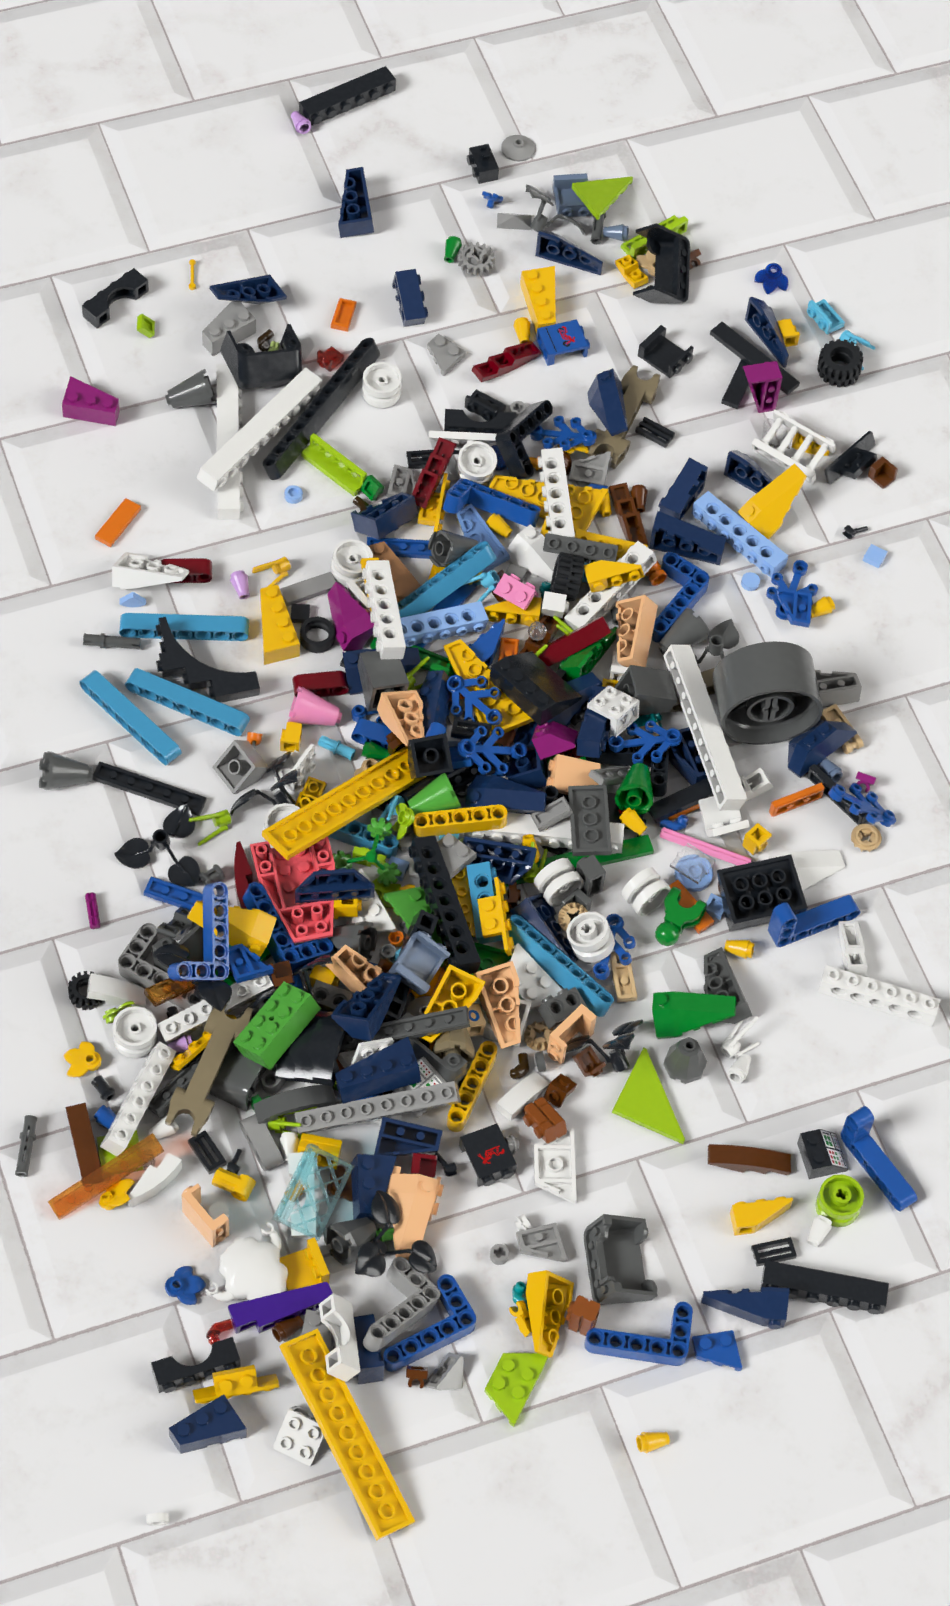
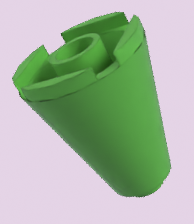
M445 773L438 776L407 801L409 804L407 807L413 810L414 815L422 812L451 810L461 807Z

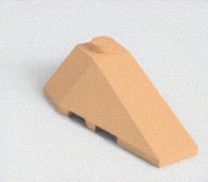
M417 690L382 692L377 711L383 723L405 746H408V740L424 737L423 702Z
M513 961L476 972L473 976L486 982L478 998L500 1048L503 1049L521 1043L519 978Z
M391 1174L388 1194L394 1198L400 1209L399 1222L393 1224L395 1250H412V1244L415 1241L423 1240L435 1199L438 1179L421 1174ZM410 1253L395 1254V1256L406 1258L409 1261Z

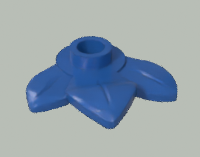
M183 1266L175 1271L173 1277L167 1279L165 1290L169 1296L177 1297L181 1303L195 1305L197 1303L195 1294L205 1288L206 1282L201 1277L193 1275V1268L191 1266Z

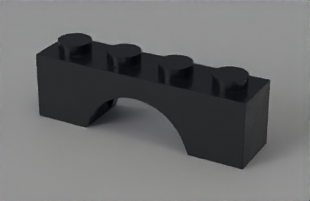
M135 268L124 273L121 278L113 281L107 288L99 291L96 296L87 300L82 305L83 317L94 327L99 328L110 320L109 306L114 301L122 298L137 300L149 291L148 279Z
M445 409L444 431L497 434L516 418L517 412H498L496 417L490 421L477 422L467 417L463 410Z
M233 1337L212 1343L210 1355L204 1362L198 1365L186 1366L180 1364L172 1356L151 1362L152 1373L159 1393H169L183 1385L191 1386L202 1379H213L212 1373L241 1367L240 1357Z

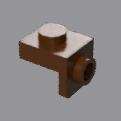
M517 882L513 885H508V899H504V901L507 900L509 912L506 913H511L510 910L518 905V901H521V890L517 889Z
M590 1045L572 1056L584 1077L598 1076L603 1072L602 1068L607 1065L605 1061L601 1062Z
M559 1074L550 1082L543 1097L557 1108H560L565 1098L575 1090L577 1084L569 1077Z

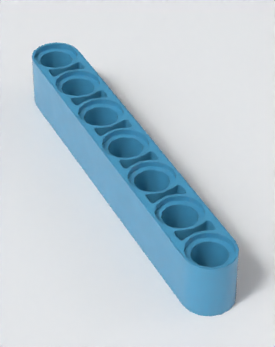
M487 541L478 543L398 602L400 618L427 612L496 560V555Z
M124 613L120 616L119 634L123 637L161 639V636H157L155 625H158V618L166 617L170 630L176 639L245 641L249 637V619L242 616Z
M138 668L133 670L125 683V687L132 693L235 736H241L250 721V717L240 710Z
M92 671L79 681L84 692L161 763L168 765L181 755L180 747L98 671Z
M512 915L510 917L512 930L509 931V937L513 938L514 945L519 943L539 966L563 988L570 990L576 987L587 1008L596 1016L604 1017L614 1002L613 996L519 915Z

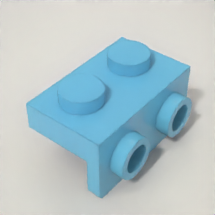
M825 299L817 303L813 300L809 301L807 308L809 317L813 318L818 327L827 335L844 327L845 322Z

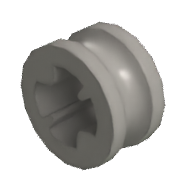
M522 401L513 402L510 412H517L518 416L526 409L525 403Z
M503 1244L494 1245L490 1252L491 1261L496 1265H502L507 1262L509 1256L508 1248ZM498 1251H502V1255H501L500 1258H497V1257H496L497 1254H494V1253H498Z

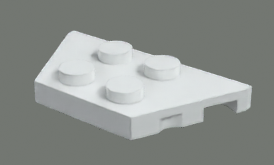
M429 431V439L438 441V438L441 437L456 443V448L459 445H465L473 441L487 444L496 442V434Z
M361 868L358 872L368 879L364 870ZM376 891L374 892V898L358 899L362 900V911H358V917H345L348 924L362 921L372 922L373 926L371 927L376 928L377 934L385 931H398Z
M517 943L509 962L513 961L519 978V998L532 1002L531 1010L538 1009L543 1004L541 1001L550 995L555 997L562 989Z
M569 1128L565 1135L560 1138L557 1137L556 1140L549 1144L545 1141L534 1144V1184L571 1203H576L574 1128Z

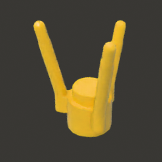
M282 557L276 561L253 567L252 573L272 568L275 574H280L267 587L274 586L282 578L288 576L287 571L291 569V565L286 557Z

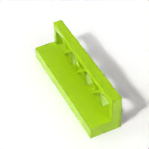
M673 215L659 223V225L683 234L687 231L688 219L685 216L678 219ZM637 235L621 244V248L627 255H631L636 260L637 255H645L647 253V238Z
M313 433L310 436V445L301 452V457L352 496H356L361 491L360 488L367 477V473Z

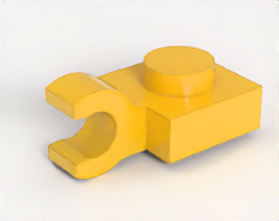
M523 1300L517 1301L518 1309L516 1306L509 1308L511 1315L517 1317L515 1321L524 1337L532 1336L526 1304Z

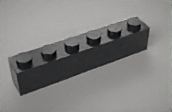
M384 66L300 101L299 112L311 122V126L319 124L324 120L392 93L396 90V78Z
M495 742L492 746H503V745L500 744V743ZM480 753L479 756L484 762H488L491 765V771H493L495 766ZM494 754L502 763L509 762L507 755ZM475 762L470 767L453 769L452 772L445 773L454 791L471 783L477 775H483L478 771V765ZM441 774L427 776L398 795L405 799L406 805H409L407 802Z
M766 1260L763 1267L760 1291L762 1287L789 1288V1299L801 1298L806 1299L810 1303L822 1302L832 1307L844 1306L853 1311L860 1309L868 1311L870 1314H883L887 1304L889 1283Z

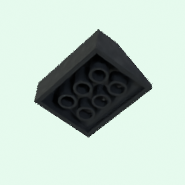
M532 651L506 656L491 665L490 681L539 726L582 699V696Z
M791 854L717 870L723 910L729 931L769 923L773 909L785 902L789 903L795 915L806 911L808 908Z

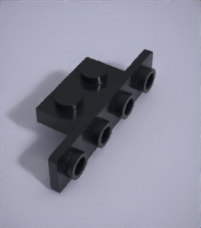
M868 431L824 469L828 484H832L841 475L856 479L878 460L877 454L870 452L876 445L872 431Z

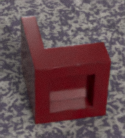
M413 1153L411 1174H421L435 1178L437 1155Z

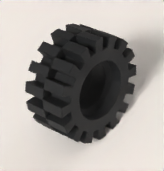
M84 971V975H81L80 972L77 973V977L73 976L72 981L68 983L71 1003L73 1005L76 1004L78 1009L82 1006V1010H86L87 1006L91 1010L93 1009L92 1005L98 1007L99 1002L102 1003L103 1001L89 999L87 996L79 993L80 987L88 985L90 975L87 974V971Z

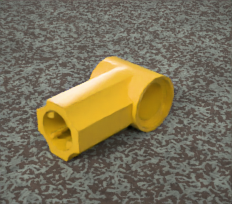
M219 1167L214 1174L212 1185L228 1191L234 1198L246 1202L256 1185V1181L248 1175L240 1174L239 1176Z

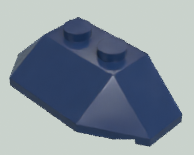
M819 720L810 730L789 741L788 769L801 778L809 771L813 764H819L855 736L857 731L845 722Z
M464 836L463 844L476 852L477 858L469 865L489 861L492 868H496L497 877L501 883L513 885L533 867L537 852L536 848Z
M321 869L313 871L295 889V903L374 898L375 885L355 869Z

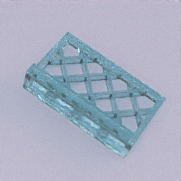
M312 1143L307 1144L272 1220L282 1223L310 1238L315 1237L316 1241H319L354 1165L320 1149ZM319 1154L326 1157L329 1166L318 1169L316 1159ZM341 1164L347 1167L344 1176L336 1178L333 1166ZM330 1168L333 1180L323 1183L319 1171ZM316 1173L320 1184L309 1188L307 1178L310 1174ZM334 1182L337 1191L335 1195L328 1197L324 1185ZM321 1187L324 1199L314 1202L310 1190ZM307 1192L311 1203L300 1207L298 1197L301 1193ZM326 1201L328 1210L326 1214L319 1216L315 1204ZM312 1206L316 1217L305 1221L301 1209ZM299 1211L302 1222L293 1224L287 1220L292 1212ZM317 1219L319 1230L315 1235L309 1232L306 1223Z

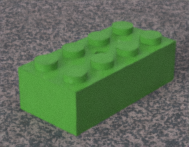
M283 981L233 1043L244 1057L271 1070L321 1008L311 994Z

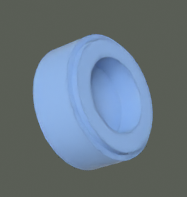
M291 485L285 489L284 497L288 503L296 504L302 500L303 492L300 487Z
M748 572L743 575L741 585L745 590L754 591L759 587L760 578L757 574Z

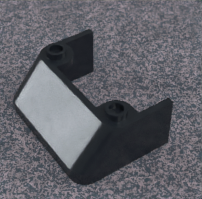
M657 223L636 229L635 233L647 238L646 246L649 252L656 255L654 286L650 285L644 289L634 291L633 295L650 303L686 302L689 295L690 242L688 238Z
M287 324L280 342L283 350L255 353L249 344H237L231 331L226 332L220 352L239 387L251 389L289 384L302 371L301 343L291 324Z

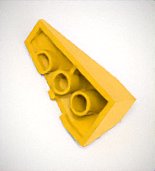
M794 463L750 498L738 513L752 527L767 539H770L782 526V520L786 513L789 512L790 505L795 496L798 495L807 476Z
M197 900L187 918L202 928L203 901ZM240 906L228 907L229 945L243 944L250 952L260 957L269 943L277 918L260 909L252 908V910L241 909ZM214 908V913L217 916V910ZM215 928V929H214V933H215V935L217 936V933H218V932H217V929Z
M449 964L424 1014L463 1006L469 1008L477 1000L486 982ZM442 1033L419 1038L432 1043Z
M547 1270L528 1273L526 1298L534 1350L536 1353L551 1358L559 1339V1328L565 1323L564 1315L572 1300L574 1282Z

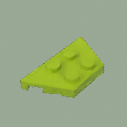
M539 1353L502 1354L484 1392L490 1400L495 1402L498 1410L507 1417L511 1426H515L548 1357Z

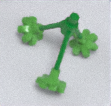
M372 818L371 824L367 825V830L371 832L373 838L375 837L371 851H368L366 856L351 859L350 854H345L344 851L338 850L337 854L333 853L335 870L339 868L350 869L352 868V863L367 860L371 863L374 862L379 867L377 870L379 877L377 879L380 884L383 883L385 887H389L391 882L393 884L397 883L398 879L396 876H401L402 871L397 869L398 864L393 862L391 865L389 863L382 865L377 860V853L375 852L378 841H382L385 839V836L392 834V830H390L392 823H385V818H380L379 821L376 818Z

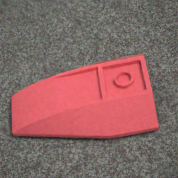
M328 836L289 860H286L275 848H271L268 841L250 844L257 878L265 888L293 943L332 937L334 900L295 903V889L313 871L321 869L335 870V862Z

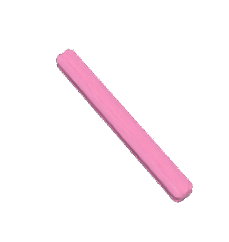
M663 827L660 832V838L737 866L751 863L752 860L749 857Z

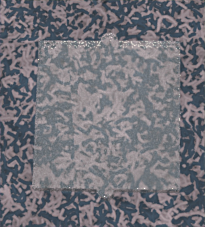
M764 419L762 440L776 420ZM782 424L769 442V445L774 446V448L779 447L791 429Z
M687 843L681 852H677V857L670 864V867L699 884L702 878L709 874V870L716 860Z

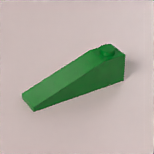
M615 626L611 629L610 634L572 654L566 661L563 660L560 663L558 670L561 668L566 671V681L581 677L593 670L617 639L616 629L618 627Z
M674 991L653 993L652 1013L657 1039L677 1038L683 1036L682 1033L687 1031L699 1030L703 1025L715 1024L736 1015L737 998L736 996Z

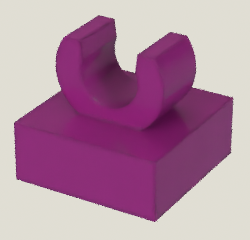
M859 771L857 773L856 779L860 781L856 784L859 786L860 784H865V792L868 793L870 790L869 784L874 785L876 777Z

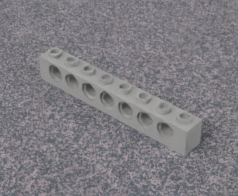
M451 1081L344 1104L296 1112L295 1119L296 1123H301V1126L297 1127L298 1133H311L381 1119L383 1117L461 1103L457 1082Z

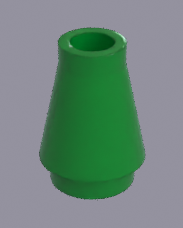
M449 236L445 241L444 260L446 262H454L462 247L460 238Z
M365 741L361 756L366 757L365 759L372 758L375 760H383L390 755L388 749L372 741Z

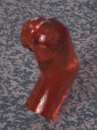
M231 1319L214 1323L206 1334L209 1344L212 1345V1343L220 1341L219 1335L221 1332L233 1329Z

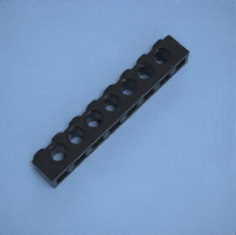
M436 836L413 838L408 849L409 856L413 858L415 873H418L420 887L424 889L426 904L430 906L431 914L439 917L436 931L437 935L441 937L442 945L451 954L448 958V966L450 964L469 974H474L478 971L481 960Z

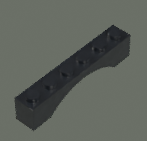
M421 909L412 919L400 953L413 933L424 931L432 936L439 917ZM401 981L382 1023L399 1020L402 1016L407 1002L409 987Z

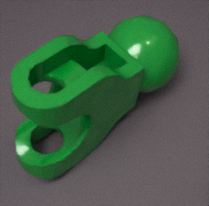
M673 887L664 900L665 917L664 922L656 928L655 937L657 941L663 946L674 945L684 929L695 927L700 923L706 912L707 903L698 900L694 906L684 908L679 905L681 889Z

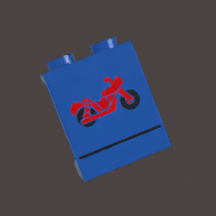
M577 319L537 328L536 341L547 366L554 365L556 355L581 350L583 357H587L590 343L588 339H585L583 327L579 325Z

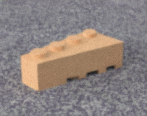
M646 595L616 601V608H618V613L616 614V620L618 621L616 634L619 636V641L617 642V662L624 667H629L630 665L646 667L658 605Z
M346 944L331 957L333 964H325L353 993L356 991L361 992L367 988V983L383 973L380 967L369 963L365 957Z

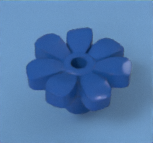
M485 191L482 192L483 198L488 200L486 206L493 209L495 202L501 203L503 201L502 196H498L495 193L492 195Z

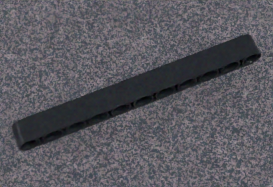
M365 338L359 343L263 460L262 465L271 480H277L284 475L310 443V436L313 433L317 434L362 379L365 369L379 358L380 351L373 338Z

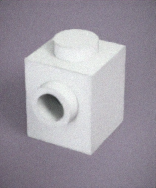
M545 591L541 615L552 617L556 615L558 618H563L564 612L567 613L569 602L566 601L567 595Z

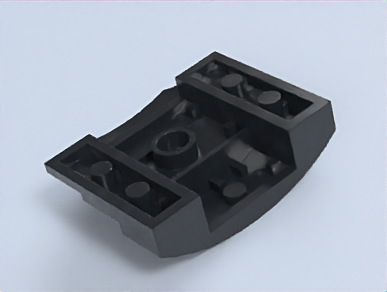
M318 1011L276 1062V1078L334 1086L336 1081L335 1073L340 1070L336 1059L345 1035L349 1034L332 1019L331 1014L333 1012Z

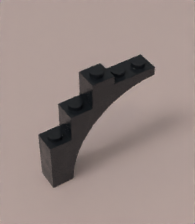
M166 617L158 618V625H155L157 636H161L162 642H159L161 653H159V660L156 661L157 671L162 673L163 678L182 674L183 683L188 685L189 690L208 687L210 698L214 697V700L220 703L259 695L260 686L256 671L228 672L210 667L198 661L177 642L170 630Z

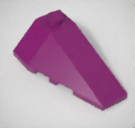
M335 582L327 594L335 636L343 651L360 650L373 634L374 623H371L370 620L371 612L367 608L364 609L360 605V601L354 600L351 597V593L340 582Z

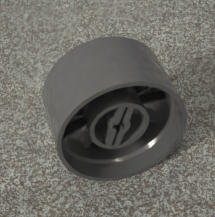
M777 641L752 644L724 657L713 671L712 678L722 730L729 738L737 742L753 745L783 742L807 732L822 716L823 708L811 654L799 645Z

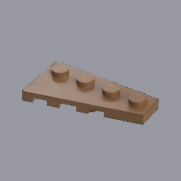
M384 541L369 545L373 558L389 560L397 603L421 586Z

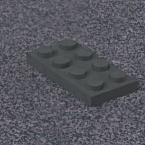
M607 785L568 786L569 806L573 811V814L570 815L572 856L611 855Z

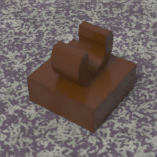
M699 248L690 252L689 270L693 268L692 262L695 263L696 267L701 265L700 260L697 258L702 255Z
M393 732L386 736L388 753L390 755L405 747Z
M407 1365L406 1378H409L408 1386L412 1387V1381L417 1379L420 1381V1388H423L424 1379H427L428 1367Z

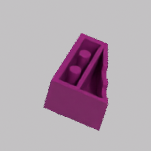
M777 361L743 366L758 413L776 410L783 378Z
M70 376L62 402L63 417L116 426L120 413L119 399Z

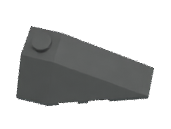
M722 947L704 955L705 994L736 996L737 998L736 1015L720 1022L736 1024L753 1016Z

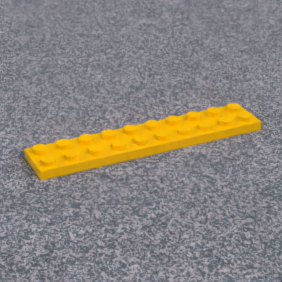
M405 746L262 831V837L286 860H289L425 777L411 779L408 764V746Z
M318 1328L281 1344L279 1347L376 1541L413 1524L415 1520L345 1381L327 1374L325 1356L330 1352Z

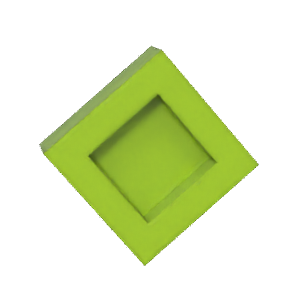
M140 314L137 316V331L148 338L155 335V321L144 314Z

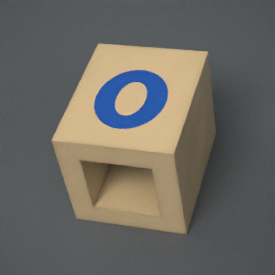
M479 1004L471 1005L468 1008L470 1027H467L470 1037L483 1035L486 1026L485 1018Z

